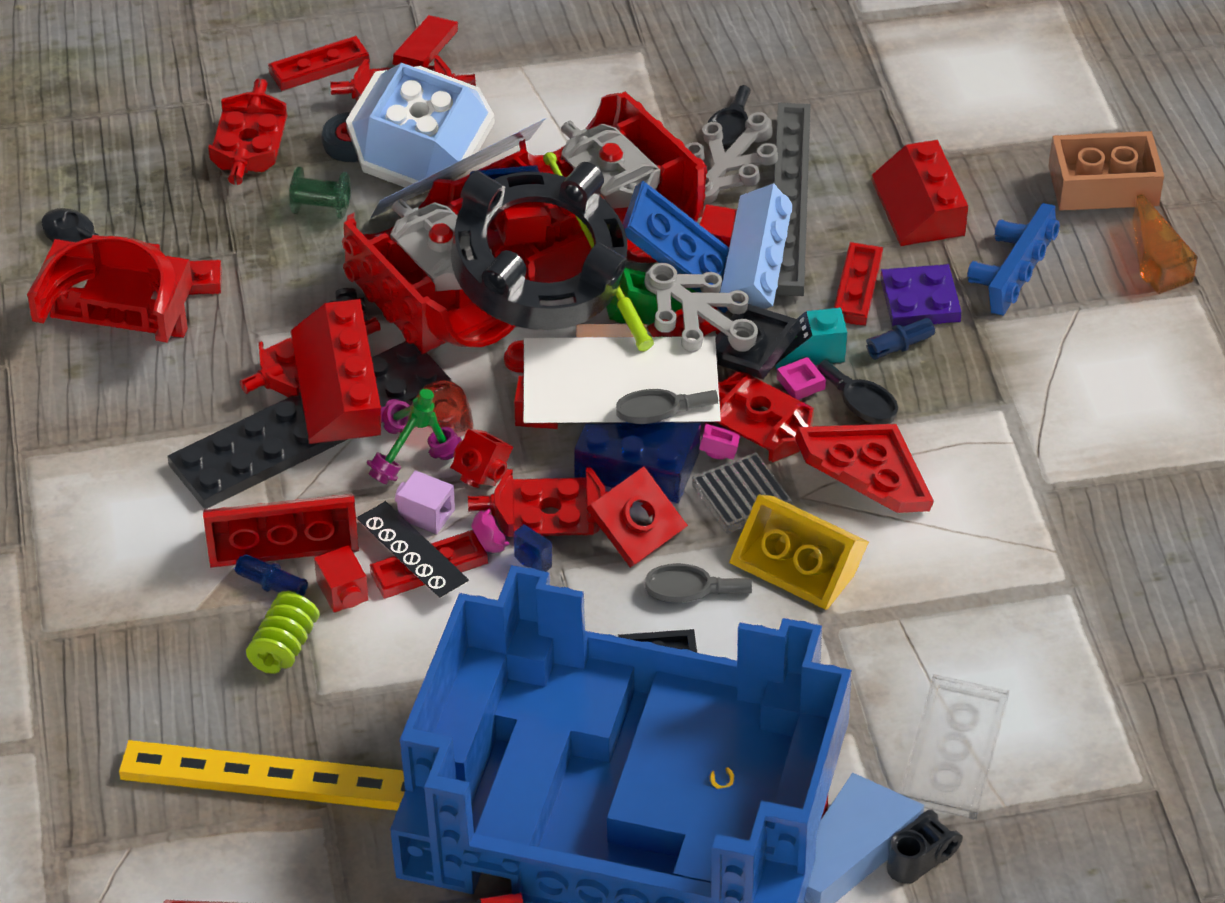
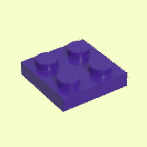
M949 264L881 269L880 280L892 327L895 325L904 327L925 318H929L933 324L961 322L962 311Z

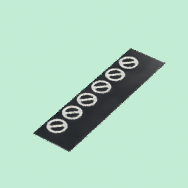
M386 501L356 517L367 530L439 598L470 581Z

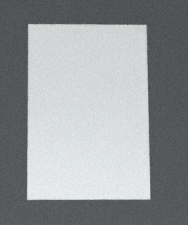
M715 336L703 337L702 347L697 351L684 349L681 345L682 337H652L654 345L646 351H639L637 349L634 337L524 338V423L625 422L616 414L618 400L631 392L644 389H664L676 395H689L716 390L718 404L692 408L688 411H677L672 417L660 422L721 421Z

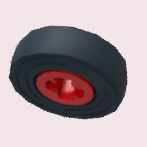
M351 112L337 114L330 118L324 124L321 139L325 152L333 159L341 162L359 161L346 126V119Z

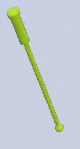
M547 152L543 157L544 163L551 167L554 174L562 176L556 164V155L553 152ZM576 216L586 238L588 239L591 247L593 248L594 241L589 229ZM619 286L616 292L619 300L617 306L636 341L637 349L639 351H646L654 345V341L648 335L630 298L624 296Z

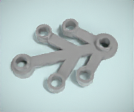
M762 112L751 114L745 123L746 130L726 152L722 144V126L717 122H709L703 126V138L709 144L714 166L706 175L704 205L715 201L720 190L743 185H756L760 180L757 165H772L777 162V147L771 143L760 145L757 153L741 156L753 142H765L771 138L773 134L772 122L766 114ZM693 142L685 146L692 153H695L696 157L704 160L705 155L702 144ZM739 170V174L722 177L726 172Z
M657 263L647 271L644 280L645 286L650 292L656 294L658 311L655 314L654 326L657 330L670 332L675 328L676 313L671 310V296L682 303L684 331L682 332L681 345L684 349L697 351L702 347L703 333L699 329L698 315L728 336L729 343L735 350L744 352L755 345L758 333L755 323L747 319L731 321L713 308L727 307L731 313L742 314L748 307L749 297L743 291L735 290L730 293H719L722 284V278L719 274L715 272L677 274L676 269L667 263ZM700 287L703 293H691L685 288Z

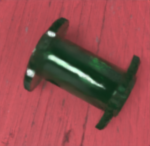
M297 167L294 170L289 188L290 209L293 214L299 213L301 205L336 208L338 219L345 217L351 198L350 176L347 172L341 173L339 181L305 178L302 167Z

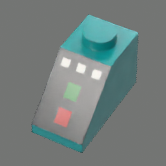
M841 308L811 310L800 315L797 319L802 329L776 362L775 367L778 369L806 357L814 365H819L823 360H827L830 363L845 362L848 332Z

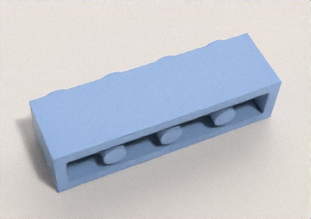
M774 183L740 195L720 293H730L735 290L743 291L749 297L748 304L763 309L772 307L774 304L792 212L790 199Z

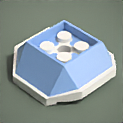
M403 63L389 70L376 71L346 119L347 130L362 171L405 188L478 152L495 123L494 113L479 87L421 66L412 67Z

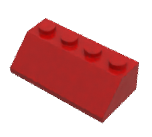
M361 300L324 303L290 330L309 444L380 436L381 405Z
M353 494L221 507L203 511L210 568L319 556L348 545L353 552L359 551Z

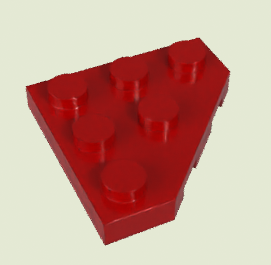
M897 424L798 427L794 438L808 465L896 513L930 512L934 500Z

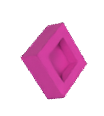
M808 357L777 369V380L790 396L798 400L825 389V377Z
M705 424L699 450L705 451L708 456L715 459L723 460L729 458L734 460L740 435Z

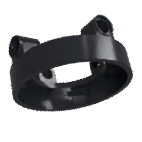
M581 162L568 177L544 172H520L492 179L478 170L469 176L461 191L463 202L455 224L451 247V263L456 280L474 304L500 321L533 330H557L576 326L595 317L609 305L619 288L622 274L627 264V238L618 215L607 201L600 196L601 188L604 184V176L600 169L592 163ZM544 202L557 205L576 215L586 225L592 235L594 247L584 262L582 272L570 279L553 283L526 280V265L516 253L504 250L496 258L492 255L487 242V229L491 221L504 209L520 203ZM470 236V247L474 260L467 259L466 249L461 250V237ZM572 297L574 303L565 305L545 306L540 304V301H557Z

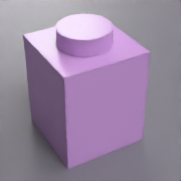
M415 470L407 482H402L396 491L395 502L397 503L398 513L410 524L438 534L455 511L454 485Z

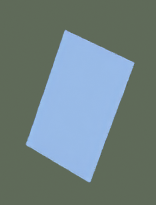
M545 119L380 200L371 218L391 209L397 200L399 202V199L407 201L431 189L433 181L437 179H452L518 146L519 141L525 139V142L530 140Z

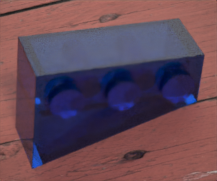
M701 423L585 424L574 448V478H586V468H592L604 486L614 488L639 469L645 467L670 502L679 504L700 453Z

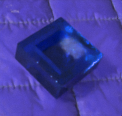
M523 524L514 532V557L525 567L547 572L552 567V542Z

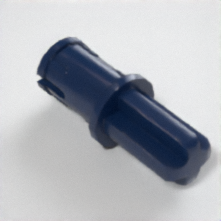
M929 318L904 327L895 325L892 330L884 334L868 338L866 340L868 344L866 348L874 360L899 350L905 352L909 349V345L933 336L935 328Z

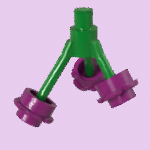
M422 389L411 405L404 401L392 399L386 402L385 407L381 408L383 428L390 434H397L398 432L401 434L387 456L377 452L372 461L367 460V465L371 467L368 474L375 480L386 485L389 480L397 481V474L401 466L394 459L415 427L424 428L428 425L431 426L433 432L428 437L427 443L430 447L428 453L432 458H440L441 460L453 458L454 450L462 439L458 437L452 428H440L436 414L433 412L434 403L432 401L434 393L431 390Z

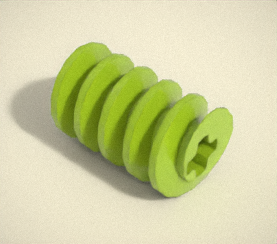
M282 591L277 594V597H275L271 604V608H269L265 615V619L262 620L258 627L259 630L256 631L246 649V656L257 669L268 674L278 673L281 668L287 669L292 667L295 662V656H298L301 651V645H304L308 638L307 634H310L314 627L313 623L320 616L318 608L310 600L295 592Z

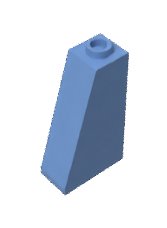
M852 772L820 821L816 835V858L804 903H836L888 860L892 837L895 833L914 822L924 812V805Z

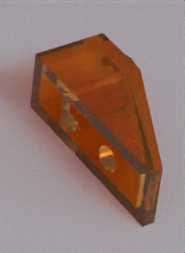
M1143 194L1137 195L1132 221L1139 270L1143 280L1149 283L1158 294L1192 283L1198 260L1197 255Z

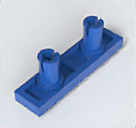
M1042 203L1027 225L1012 223L1002 219L997 222L995 240L1015 244L1003 265L999 267L978 263L977 261L971 262L967 277H969L968 282L989 286L991 313L1005 315L1011 303L1014 304L1017 301L1020 289L1024 283L1030 281L1037 262L1043 260L1046 248L1051 240L1057 238L1060 223L1056 220L1055 205Z

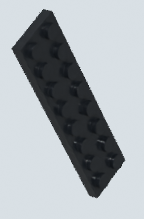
M405 341L371 357L381 408L385 407L386 402L392 399L404 401L411 405L422 389L431 390L434 393V397L452 389L451 378L427 352L422 354L413 343L409 344ZM299 392L298 396L292 395L167 455L170 468L206 510L346 440L309 444L301 393Z

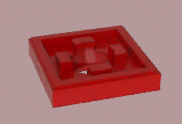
M645 467L639 469L586 508L630 568L688 526ZM633 502L643 503L641 506L646 510L649 517L652 516V523L650 525L640 526L631 519L629 510Z

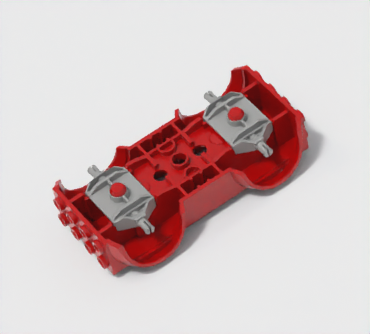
M626 91L602 97L594 118L585 129L580 130L570 120L562 125L561 131L570 139L567 140L565 146L553 151L557 157L556 164L562 176L568 177L581 162H589L598 167L604 176V184L602 185L600 196L614 209L622 224L634 188L641 181L650 185L695 222L702 217L704 212L707 166L701 158L696 157L687 149L680 139L674 137L661 121L656 120L645 110L639 101L633 99ZM525 139L519 141L520 151L478 170L492 179L520 172L554 174L551 167L544 163V155L528 153ZM472 173L455 181L446 179L433 181L429 194L418 208L412 209L405 200L399 199V202L397 200L393 204L392 209L401 218L390 229L379 233L363 234L356 227L355 212L349 214L347 221L343 222L344 238L342 239V245L345 250V263L343 264L345 275L351 282H355L363 290L367 300L371 303L374 302L382 310L386 320L389 323H394L401 330L405 340L409 344H415L422 354L446 342L459 347H485L506 337L516 327L496 319L474 304L460 287L452 269L451 247L456 219L463 202L461 191ZM543 202L544 206L549 207L551 213V225L546 227L544 242L504 246L498 231H494L497 229L495 218L491 221L487 229V242L492 255L496 258L504 250L516 253L526 265V280L553 283L570 279L582 272L584 262L592 249L576 216L557 205ZM470 236L461 237V250L466 249L467 259L474 260L470 247ZM627 239V262H657Z

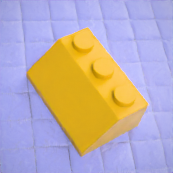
M757 495L729 563L816 606L828 610L855 576L869 541L774 496Z

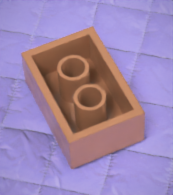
M1152 131L1052 136L1048 166L1059 211L1159 206L1164 173Z

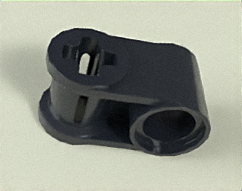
M932 809L927 810L918 816L914 822L895 833L892 837L887 861V872L897 882L904 884L913 883L939 863H943L952 857L960 847L963 836L958 831H950L938 820V814Z

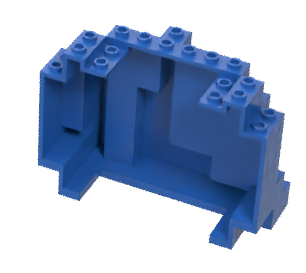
M511 565L498 600L479 595L458 594L401 735L400 747L405 793L390 828L396 878L474 895L481 873L511 879L512 894L522 893L523 903H804L816 858V835L849 722L852 670L835 665L821 664L822 625L786 618L782 619L779 630L762 625L739 622L737 661L727 657L696 653L687 649H676L656 645L651 642L620 638L611 634L585 631L583 591L550 585V572ZM725 768H730L734 774L733 785L721 789L715 788L710 782V773L714 771L716 783L725 786L730 781Z

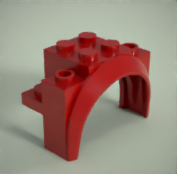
M92 235L91 238L77 242L55 239L36 279L27 293L32 322L44 324L50 313V318L154 333L155 340L168 343L170 336L184 338L188 329L184 303L192 287L190 261L185 258L164 255L160 250L159 244L146 243L128 237ZM87 280L84 288L72 287Z

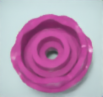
M489 509L484 512L479 511L475 515L471 527L486 552L500 553L504 551L505 547L510 543L506 542L505 534L497 527L496 519L489 514L491 512Z

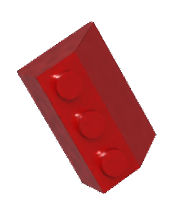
M938 140L906 144L872 174V183L900 246L965 236L968 204Z

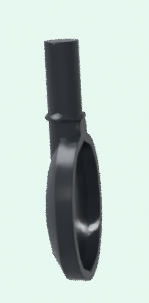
M746 85L738 87L730 107L717 111L708 121V123L717 122L722 126L724 150L729 149L746 130L745 123L748 120V115L744 111V107L751 92L750 88Z
M57 208L48 211L42 218L44 234L52 242L55 239L77 242L91 238L92 235H98L95 233L91 220L76 210Z
M823 360L818 365L817 369L821 374L837 386L838 390L843 391L844 403L855 415L873 424H890L895 420L898 413V404L888 390L868 380H852V378L844 375L827 360Z

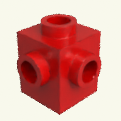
M468 428L463 440L458 443L454 450V460L450 468L462 474L460 480L472 487L480 488L481 484L496 486L507 470L506 462L513 446L486 431Z

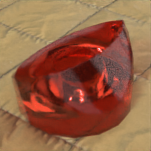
M441 380L434 381L423 388L429 389L434 393L432 401L434 403L433 412L436 414L440 428L449 427L454 432H466L468 428L473 429L472 410L463 389L459 385L451 381Z

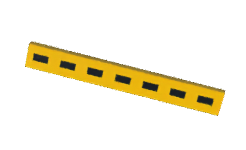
M128 740L119 770L120 780L396 811L405 793L403 770Z

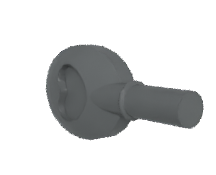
M644 389L631 392L620 398L616 404V414L622 421L628 423L652 424L672 417L677 411H688L692 408L718 404V395L716 390L689 395H676L664 389Z
M674 563L658 566L648 572L645 577V589L652 597L662 601L689 602L698 600L708 593H717L718 595L720 593H752V578L710 577L707 571L698 566Z

